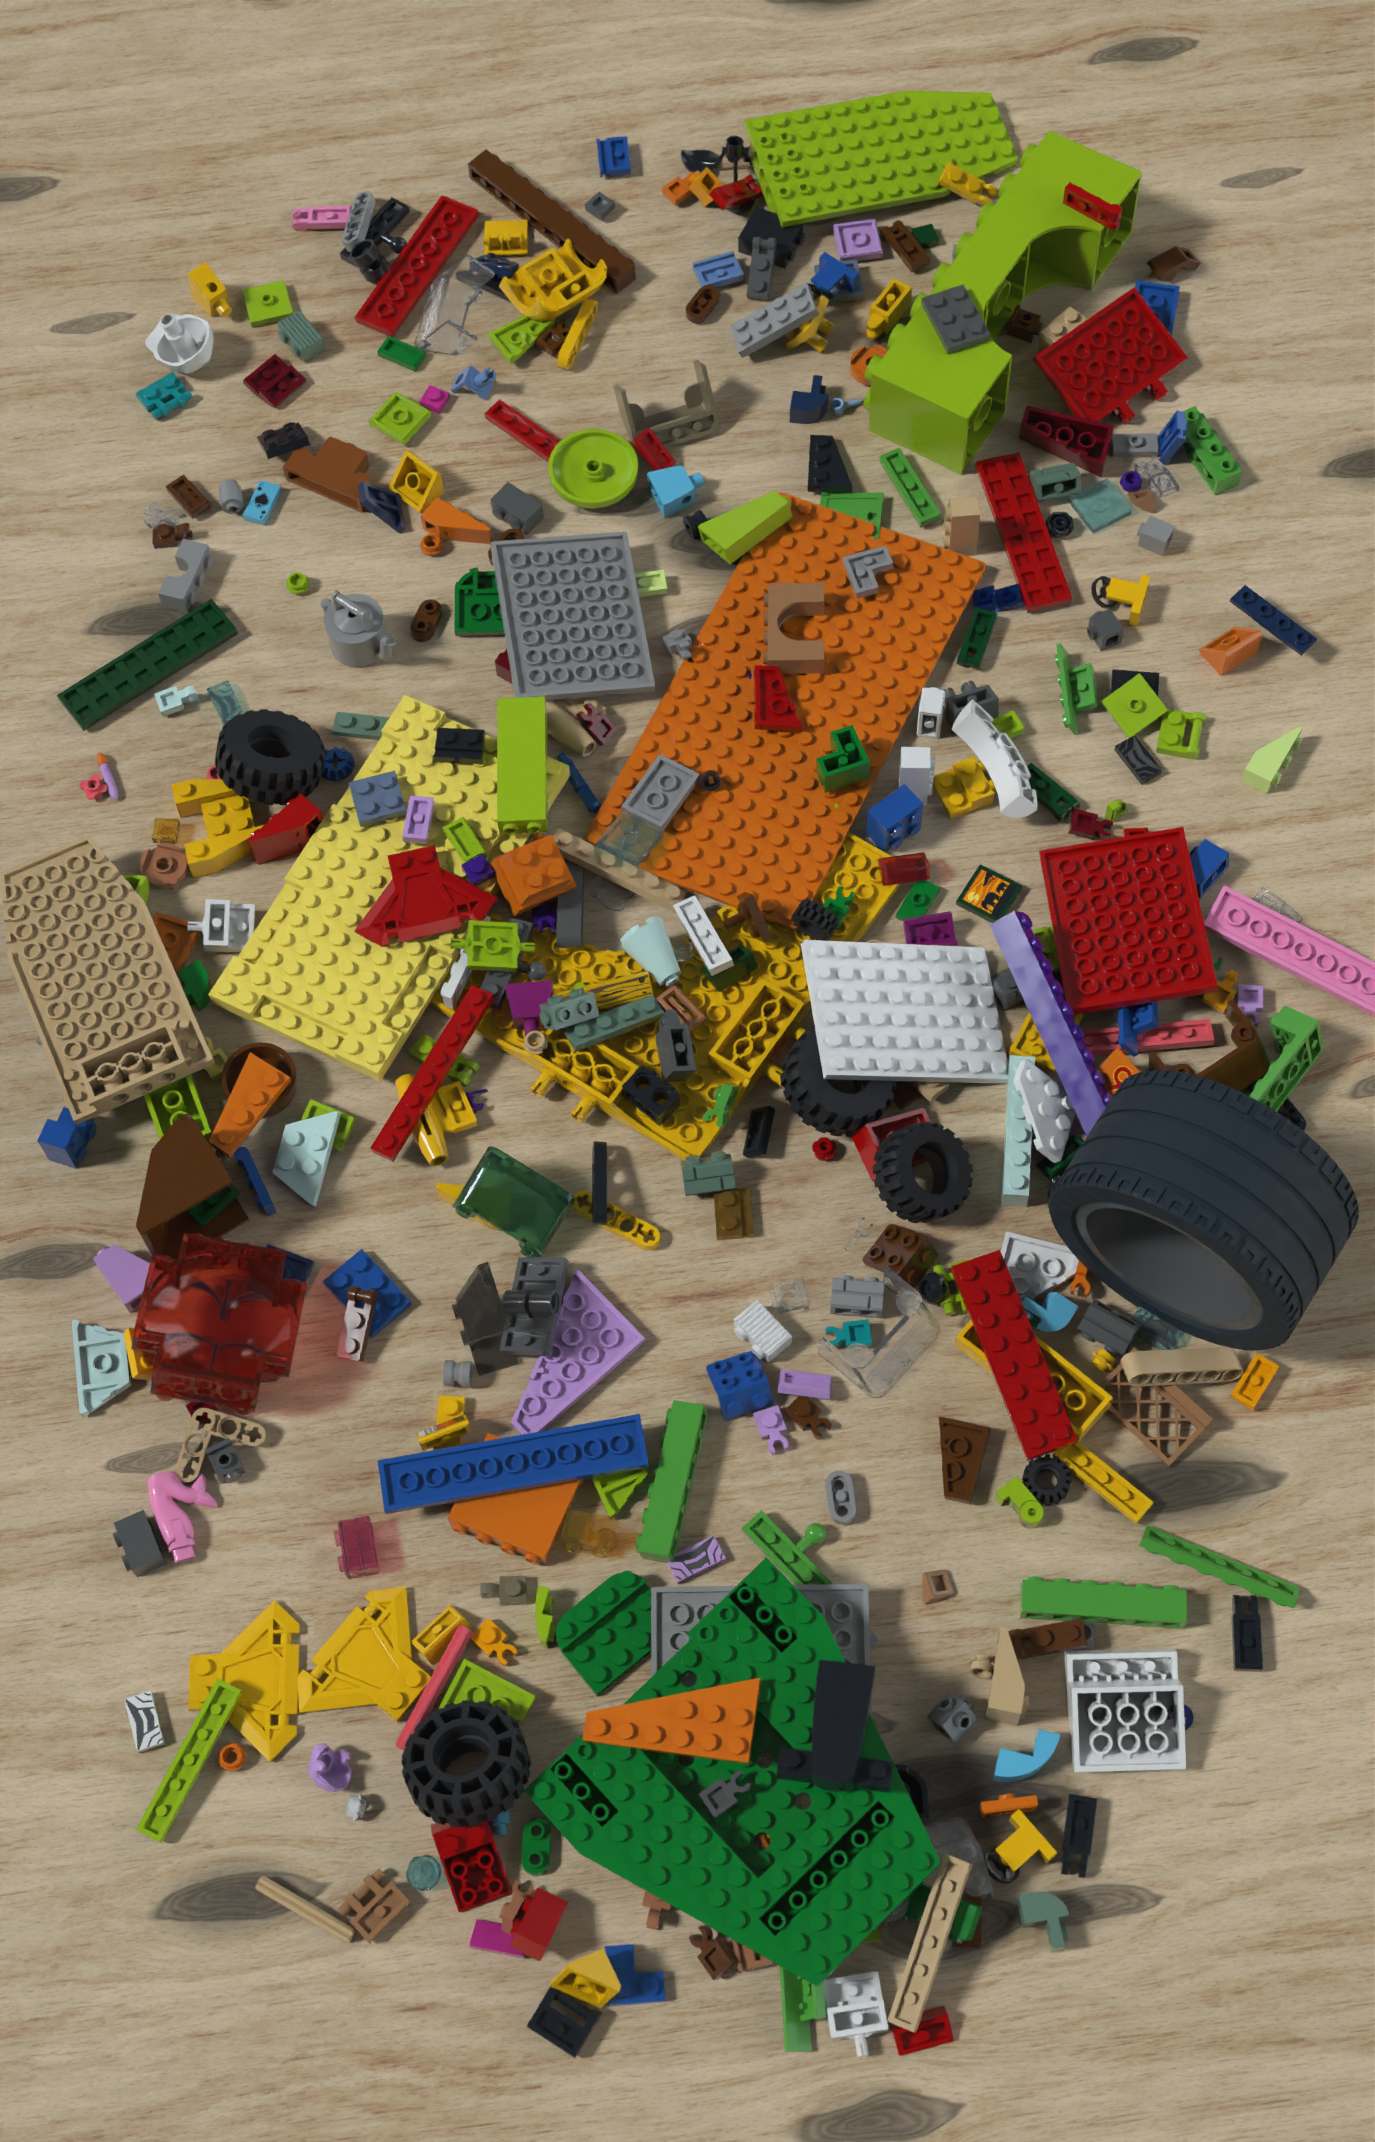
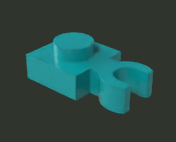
M869 1319L843 1322L842 1330L836 1327L825 1329L826 1335L832 1334L836 1336L834 1341H827V1348H837L841 1343H845L846 1350L872 1347Z

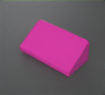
M476 1920L469 1945L471 1949L523 1959L527 1957L526 1954L510 1947L514 1936L503 1932L502 1924Z

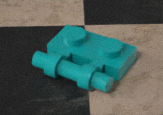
M174 372L136 392L137 399L148 413L151 412L155 420L161 416L169 415V411L178 406L180 408L187 404V401L193 398L190 391L185 390V386Z

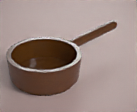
M260 1042L246 1045L235 1051L225 1063L221 1076L223 1090L229 1098L251 1052L291 1079V1082L262 1118L276 1115L283 1111L295 1096L297 1080L294 1062L285 1050L274 1044ZM217 1150L215 1154L222 1163L226 1155Z

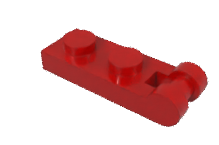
M748 175L742 180L713 188L709 195L722 210H726L757 200L763 195L761 186L755 184V179Z
M1071 182L1068 183L1064 189L1063 204L1109 229L1115 230L1119 228V217L1122 213V207L1119 204H1109L1100 197L1085 191L1083 188Z

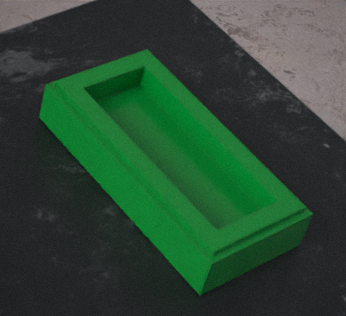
M391 336L386 338L377 351L379 357L414 372L417 371L427 357L426 351Z

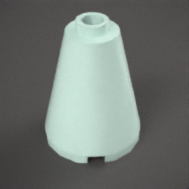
M654 916L645 920L646 925L639 927L637 924L621 937L620 945L645 971H648L649 975L658 984H666L669 987L679 980L678 976L681 974L664 922L660 916Z

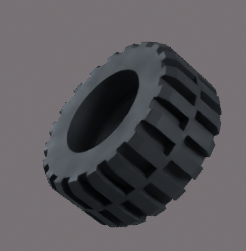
M924 1121L894 1131L887 1136V1139L882 1140L879 1145L880 1150L876 1151L874 1161H876V1164L873 1165V1174L876 1175L874 1184L875 1188L878 1187L880 1191L878 1195L881 1201H886V1207L891 1212L896 1211L897 1217L903 1220L908 1219L911 1223H926L953 1214L954 1211L959 1210L963 1206L964 1200H967L970 1194L968 1188L972 1187L973 1178L970 1177L973 1168L972 1164H969L968 1161L970 1155L967 1150L963 1149L962 1146L964 1144L960 1138L956 1139L954 1137L955 1133L948 1128L944 1129V1126L941 1124H932L929 1121ZM915 1152L922 1155L932 1169L934 1182L931 1193L922 1189L913 1175L912 1159Z

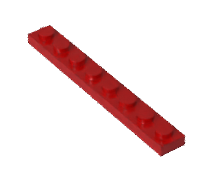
M471 985L370 1147L373 1153L394 1162L495 998L492 993Z

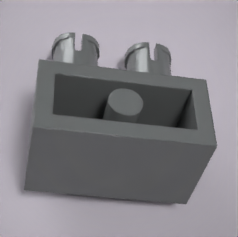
M969 681V684L965 682L961 686L963 693L958 695L950 687L947 690L943 689L946 692V721L951 728L957 716L972 699L993 719L998 717L999 698L989 685L977 688L973 681Z

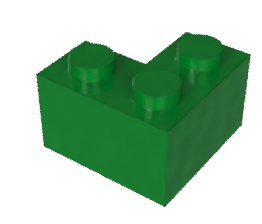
M850 725L830 732V748L833 753L816 758L817 776L825 793L870 778V761L854 726Z

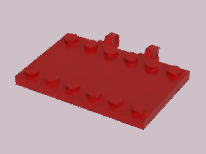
M1134 287L1035 355L1032 360L1075 417L1099 422L1112 413L1125 425L1135 417V413L1128 406L1130 404L1129 400L1145 389L1146 392L1150 390V394L1159 401L1168 393V390L1162 384L1164 382L1162 377L1183 363L1188 357Z

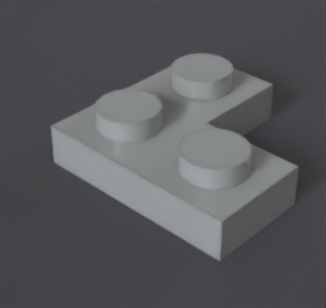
M887 546L842 557L843 565L856 599L879 593V587L874 574L893 569V561Z

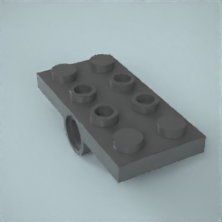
M566 1257L518 1258L512 1290H506L503 1296V1309L507 1315L499 1350L503 1355L551 1356L569 1261Z

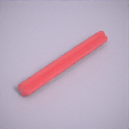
M458 1626L399 1735L395 1745L401 1750H407L405 1744L410 1734H414V1729L420 1721L428 1718V1714L432 1711L468 1644L473 1631L466 1626Z

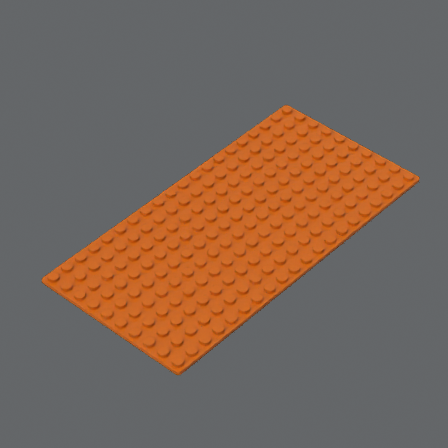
M780 492L778 494L786 496L791 503L792 518L742 556L694 641L693 647L689 650L692 657L685 659L583 840L667 882L737 909L740 903L737 898L738 895L744 892L753 894L764 919L786 928L797 930V926L792 924L791 916L802 900L810 899L812 901L815 899L920 697L922 688L925 687L985 572L986 563L880 526L879 539H874L872 535L875 533L876 524ZM887 546L893 561V569L874 574L879 587V593L856 599L845 571L842 557ZM824 583V615L795 616L786 620L779 629L783 635L793 640H824V673L781 674L787 687L789 699L793 702L796 709V716L803 726L802 732L755 729L754 667L755 665H763V650H768V645H764L763 631H768V626H764V612H768V607H764V593H768V584ZM747 670L750 671L752 674L751 679H749V674L747 673ZM853 725L870 761V778L825 793L817 776L816 758L833 753L830 748V732ZM659 754L700 774L699 782L663 832L622 812L621 809L623 803ZM714 770L719 774L720 786L718 789L707 791L702 787L701 777L705 771ZM712 776L709 777L710 784L714 783Z

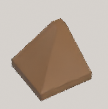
M1149 489L1127 493L1134 506L1151 513L1155 512V497Z
M946 1569L922 1574V1600L924 1604L954 1595Z

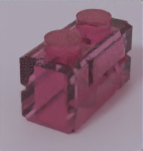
M370 1516L339 1521V1530L334 1531L336 1546H341L342 1556H338L340 1572H345L348 1579L378 1574L379 1566Z

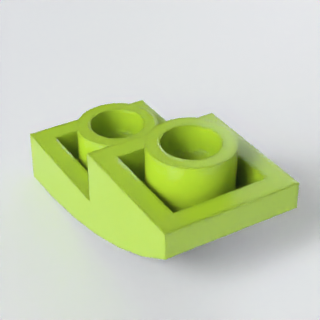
M539 1585L535 1605L536 1625L542 1647L548 1649L550 1641L554 1642L556 1638L557 1625H554L553 1616L546 1615V1612L551 1613L554 1597H551L548 1587Z

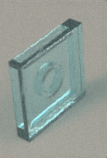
M1108 478L1082 490L1080 494L1070 496L1068 500L1093 534L1132 513V509Z
M622 811L597 840V847L638 867L662 839L663 831Z

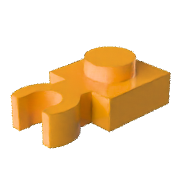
M489 1618L477 1628L470 1638L489 1658L495 1652L499 1663L504 1667L508 1666V1662L503 1658L506 1652H511L514 1656L518 1655L513 1645L504 1644L508 1636Z

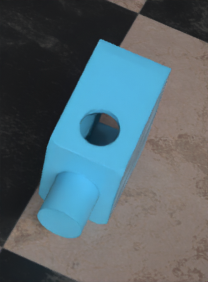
M681 465L647 473L648 487L664 518L695 502V488L704 485L700 473L688 476Z

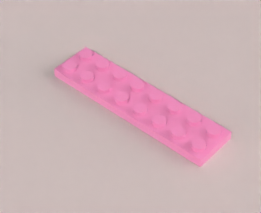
M1225 885L1223 886L1204 921L1206 931L1375 1017V962Z

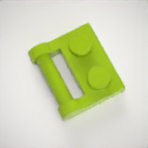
M1168 709L1167 713L1162 717L1156 753L1197 759L1200 754L1198 746L1206 715L1202 712L1188 713ZM1192 724L1189 746L1184 747L1182 746L1185 725Z

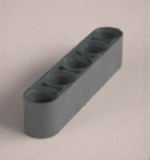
M563 858L577 887L558 896L557 948H582L585 868Z

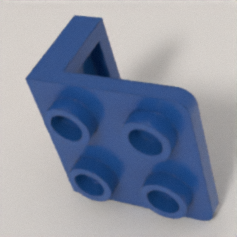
M752 1351L716 1361L706 1366V1371L717 1394L724 1420L774 1404L768 1379L757 1356Z

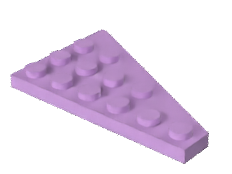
M578 1269L573 1274V1279L560 1306L551 1356H540L537 1359L530 1375L529 1383L519 1401L518 1409L511 1420V1425L520 1435L544 1431L645 1342V1338Z

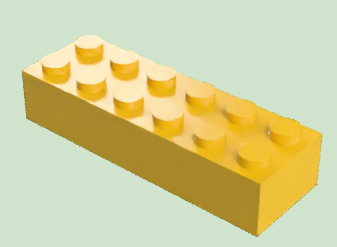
M970 1320L956 1336L955 1346L993 1376ZM1035 1336L1076 1438L1080 1442L1111 1406L1113 1397Z

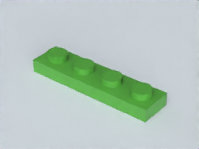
M897 448L880 455L879 462L920 528L940 520L941 513L901 449Z

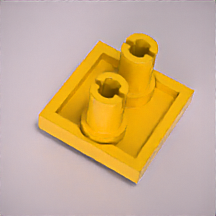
M822 295L815 300L819 312L818 316L786 333L787 339L784 346L789 350L804 342L811 345L819 353L824 350L828 341L817 334L816 331L819 329L827 336L834 327V323L823 316L829 302L825 296Z

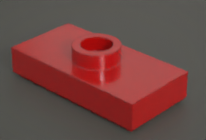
M650 427L645 428L631 441L653 471L670 468L676 463V460Z

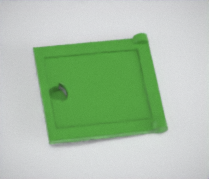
M884 492L821 493V506L876 524L875 533L872 536L874 539H879Z

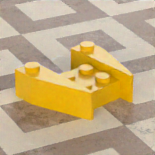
M190 779L171 784L175 804L181 818L203 813L208 838L184 844L188 866L193 878L217 873L252 853L248 839L255 830L261 829L264 825L255 826L251 801L248 798L235 794L234 790L229 789L223 780Z

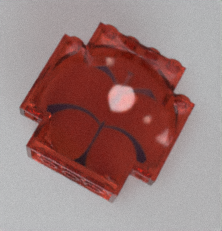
M184 1233L178 1259H172L167 1255L151 1256L131 1348L132 1350L141 1351L143 1358L154 1362L150 1394L156 1395L162 1401L176 1398L232 1408L240 1415H247L251 1412L255 1413L261 1383L277 1382L281 1376L289 1378L307 1283L297 1279H282L287 1252L275 1247L264 1248L255 1246L252 1243L231 1242L225 1238L204 1237L199 1233Z

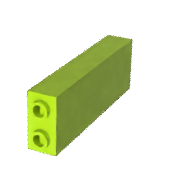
M545 696L497 698V823L500 834L515 835L517 833L538 834L540 832H548L547 706Z

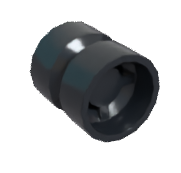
M366 239L359 242L350 252V258L360 268V272L368 282L376 281L387 273L389 264L384 256L380 254L373 240Z

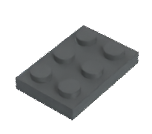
M964 285L921 298V305L947 354L990 341V333Z

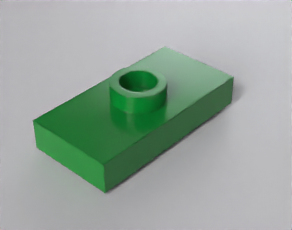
M922 878L917 879L897 911L895 918L903 921V919L925 916L940 892V887Z

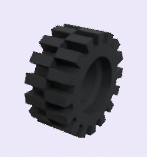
M810 899L802 900L791 916L792 924L797 926L799 932H804V936H810L811 940L828 941L839 925L838 918H835L836 915L834 913H830L828 907L825 909L823 904H817L815 900L810 901Z
M1050 1454L1030 1460L1028 1466L1026 1465L1022 1477V1483L1041 1506L1044 1503H1047L1048 1506H1052L1054 1502L1056 1504L1060 1503L1061 1499L1067 1496L1072 1481L1071 1471L1065 1467L1066 1463L1058 1461L1059 1457L1057 1456L1050 1458ZM1049 1471L1053 1473L1057 1479L1056 1486L1052 1489L1041 1488L1036 1481V1477L1040 1472Z

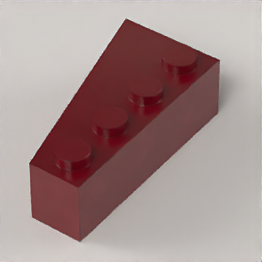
M1026 405L1019 439L1069 463L1074 462L1076 466L1101 478L1112 441L1114 425Z

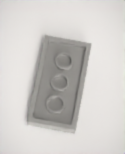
M805 283L796 287L793 291L775 299L772 303L756 310L744 319L738 320L731 326L738 353L742 358L819 315L809 285Z

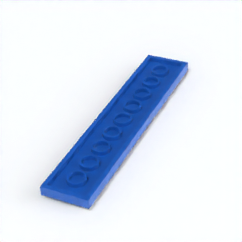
M640 1414L378 1460L385 1514L649 1467Z

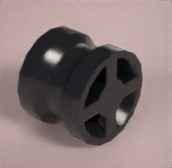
M701 510L695 511V514L692 516L687 515L683 517L685 529L691 538L696 537L699 533L698 526L707 521Z

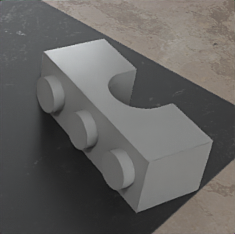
M183 539L175 559L179 570L186 571V573L179 577L166 575L158 595L163 607L188 613L190 606L196 601L199 587L204 584L207 569L211 568L213 564V555H211L209 545Z

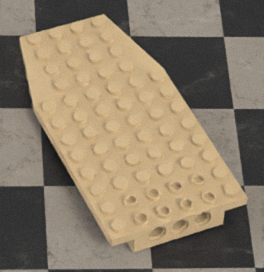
M89 834L0 872L1 898L4 906L3 917L6 926L5 937L8 945V962L76 1125L215 1064L146 903L121 875L115 865L111 863Z

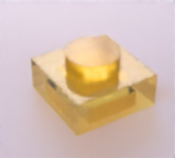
M155 818L152 833L153 843L177 844L180 829L179 819Z

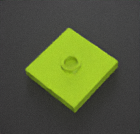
M284 280L242 290L252 328L282 321L286 316L289 317L290 314H293Z
M395 391L369 420V425L405 446L431 417V411Z
M1140 673L1101 701L1127 738L1138 734L1168 711Z

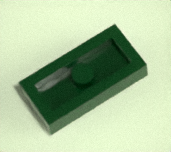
M231 1184L186 1210V1212L203 1228L240 1195V1192Z

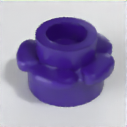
M1135 471L1126 472L1120 479V485L1123 486V490L1126 492H1136L1141 488V476Z

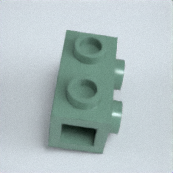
M578 988L569 991L570 995L565 997L556 995L547 998L548 1002L540 1004V1020L545 1029L558 1030L598 1017L599 1012L594 992Z

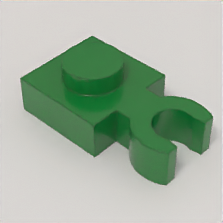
M842 886L836 890L835 900L828 897L823 904L825 909L828 907L830 913H834L836 915L835 918H838L839 925L836 930L839 929L849 914L850 907L848 905L854 901V892H851L848 897L841 896L844 888Z

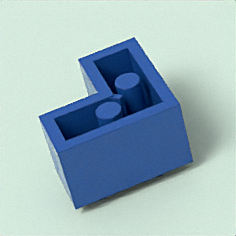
M63 1107L57 1121L47 1119L37 1141L48 1160L76 1169L79 1162H82L85 1158L89 1140H92L96 1134V1124L93 1118L76 1125L69 1109Z

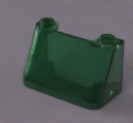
M489 1146L452 1207L456 1209L455 1212L465 1219L469 1217L474 1218L477 1215L519 1241L520 1252L526 1257L534 1258L542 1256L573 1206L575 1198L568 1191L505 1152Z

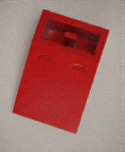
M302 794L291 799L284 809L278 814L271 816L269 821L261 829L255 830L248 839L256 863L260 865L302 852L323 820L321 810Z
M488 1820L474 1827H469V1825H462V1828L450 1827L448 1823H445V1825L439 1823L430 1825L432 1836L459 1912L512 1893Z

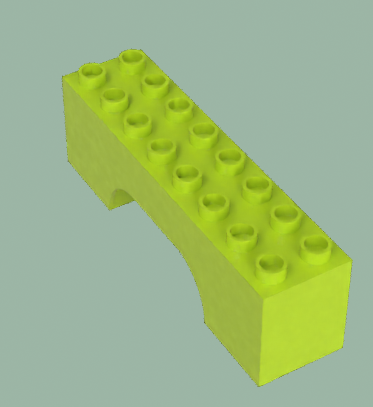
M1050 130L1038 146L1030 143L1026 147L1020 160V171L1017 175L1011 172L1007 173L999 188L998 201L995 204L985 203L979 213L976 223L978 228L974 234L969 232L963 233L955 249V260L951 265L946 262L941 263L933 278L932 286L934 288L929 295L964 285L990 333V341L947 354L921 305V298L929 295L921 292L912 305L909 323L906 326L898 323L894 327L887 344L889 350L884 357L877 354L874 355L865 371V380L871 382V387L863 403V407L870 411L869 431L960 475L964 473L1006 413L1012 355L1001 349L994 341L1008 323L1016 305H1021L1023 300L1032 293L1050 286L1069 285L1091 291L1133 231L1142 171ZM1071 182L1083 188L1085 191L1100 197L1109 204H1119L1122 207V213L1119 217V228L1115 230L1109 229L1063 204L1064 189L1068 183Z

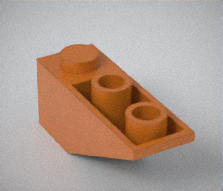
M438 497L421 514L423 529L437 535L441 540L491 544V541H493L491 528L486 523L475 520L469 513L456 509L450 502H444Z

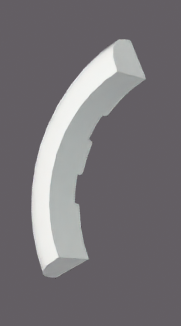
M972 699L957 716L952 731L967 743L987 769L998 793L1000 813L1013 818L1026 817L1037 810L1036 790L1031 789L1028 781L1031 778V774L1021 754L1008 735L1000 733L991 723L994 719Z

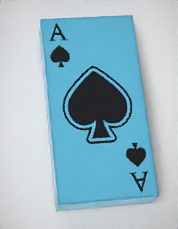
M260 480L243 513L244 520L265 525L282 491L281 486Z

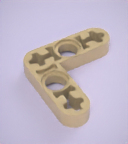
M197 1409L192 1415L176 1464V1476L183 1482H191L197 1478L211 1435L225 1439L229 1438L232 1441L255 1447L262 1444L266 1438L264 1427L258 1423L212 1409ZM203 1412H207L208 1418L211 1419V1423L205 1424L203 1431H208L207 1437L199 1433H191L193 1427L198 1430L200 1422L196 1420L197 1415L202 1416ZM228 1419L233 1420L237 1425L235 1433L231 1435L224 1434L221 1429L222 1423ZM241 1422L247 1424L244 1428L246 1430L252 1431L254 1427L259 1428L258 1433L262 1434L261 1439L250 1442V1436L242 1434V1440L236 1438L241 1430ZM194 1437H198L203 1441V1448L197 1453H193L188 1449V1442ZM184 1453L192 1457H200L198 1463L193 1460L191 1468L195 1470L194 1475L190 1474L188 1478H184L183 1472L180 1471V1467L186 1466L188 1462L187 1458L183 1459Z

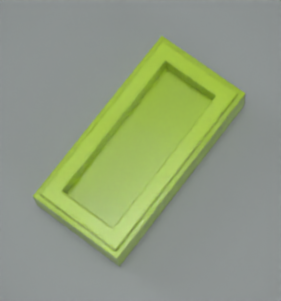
M464 817L442 827L444 834L463 863L481 854L487 857V852Z

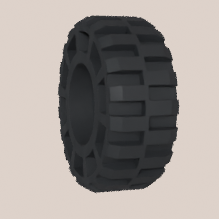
M260 709V711L250 710L242 715L234 716L222 727L218 738L215 766L224 784L229 789L234 790L238 796L248 798L249 801L255 803H264V805H287L291 799L296 798L300 794L305 797L309 796L319 785L325 759V747L316 730H312L307 722L299 720L298 717L292 714H284V712L277 710L276 712L268 711V709Z
M815 1025L799 1037L788 1050L787 1056L782 1062L781 1085L785 1088L783 1093L786 1101H789L791 1104L790 1108L795 1115L798 1114L803 1119L802 1122L808 1126L815 1127L816 1131L824 1134L829 1132L832 1136H842L844 1133L847 1136L854 1135L863 1125L878 1120L894 1099L893 1092L896 1090V1081L852 1080L855 1094H845L833 1088L823 1078Z
M464 1700L462 1703L444 1705L445 1708L438 1711L434 1710L428 1714L427 1719L420 1721L414 1729V1734H410L405 1744L407 1750H404L401 1761L404 1780L415 1805H418L420 1812L426 1817H432V1820L441 1825L448 1823L450 1827L462 1828V1825H469V1827L479 1826L482 1822L487 1820L490 1822L496 1819L497 1815L503 1811H508L513 1806L514 1800H518L523 1793V1784L526 1785L529 1780V1767L531 1765L523 1733L513 1716L508 1715L506 1710L495 1705L492 1707L491 1703L479 1701V1703H476L472 1700ZM468 1752H484L488 1754L484 1763L468 1774L449 1775L444 1773L447 1766L462 1754Z

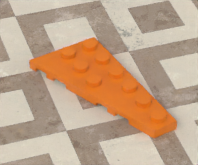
M756 1678L589 1711L586 1713L582 1740L589 1743L750 1764L761 1679Z

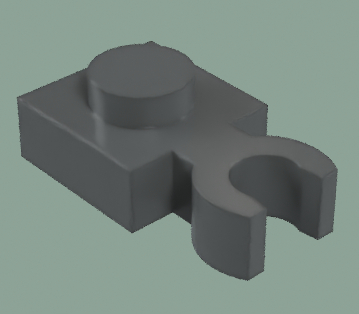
M741 1770L731 1776L728 1784L721 1778L699 1794L715 1819L739 1803L735 1798L737 1793L744 1794L752 1788L750 1783L743 1787L737 1785V1780L744 1775Z

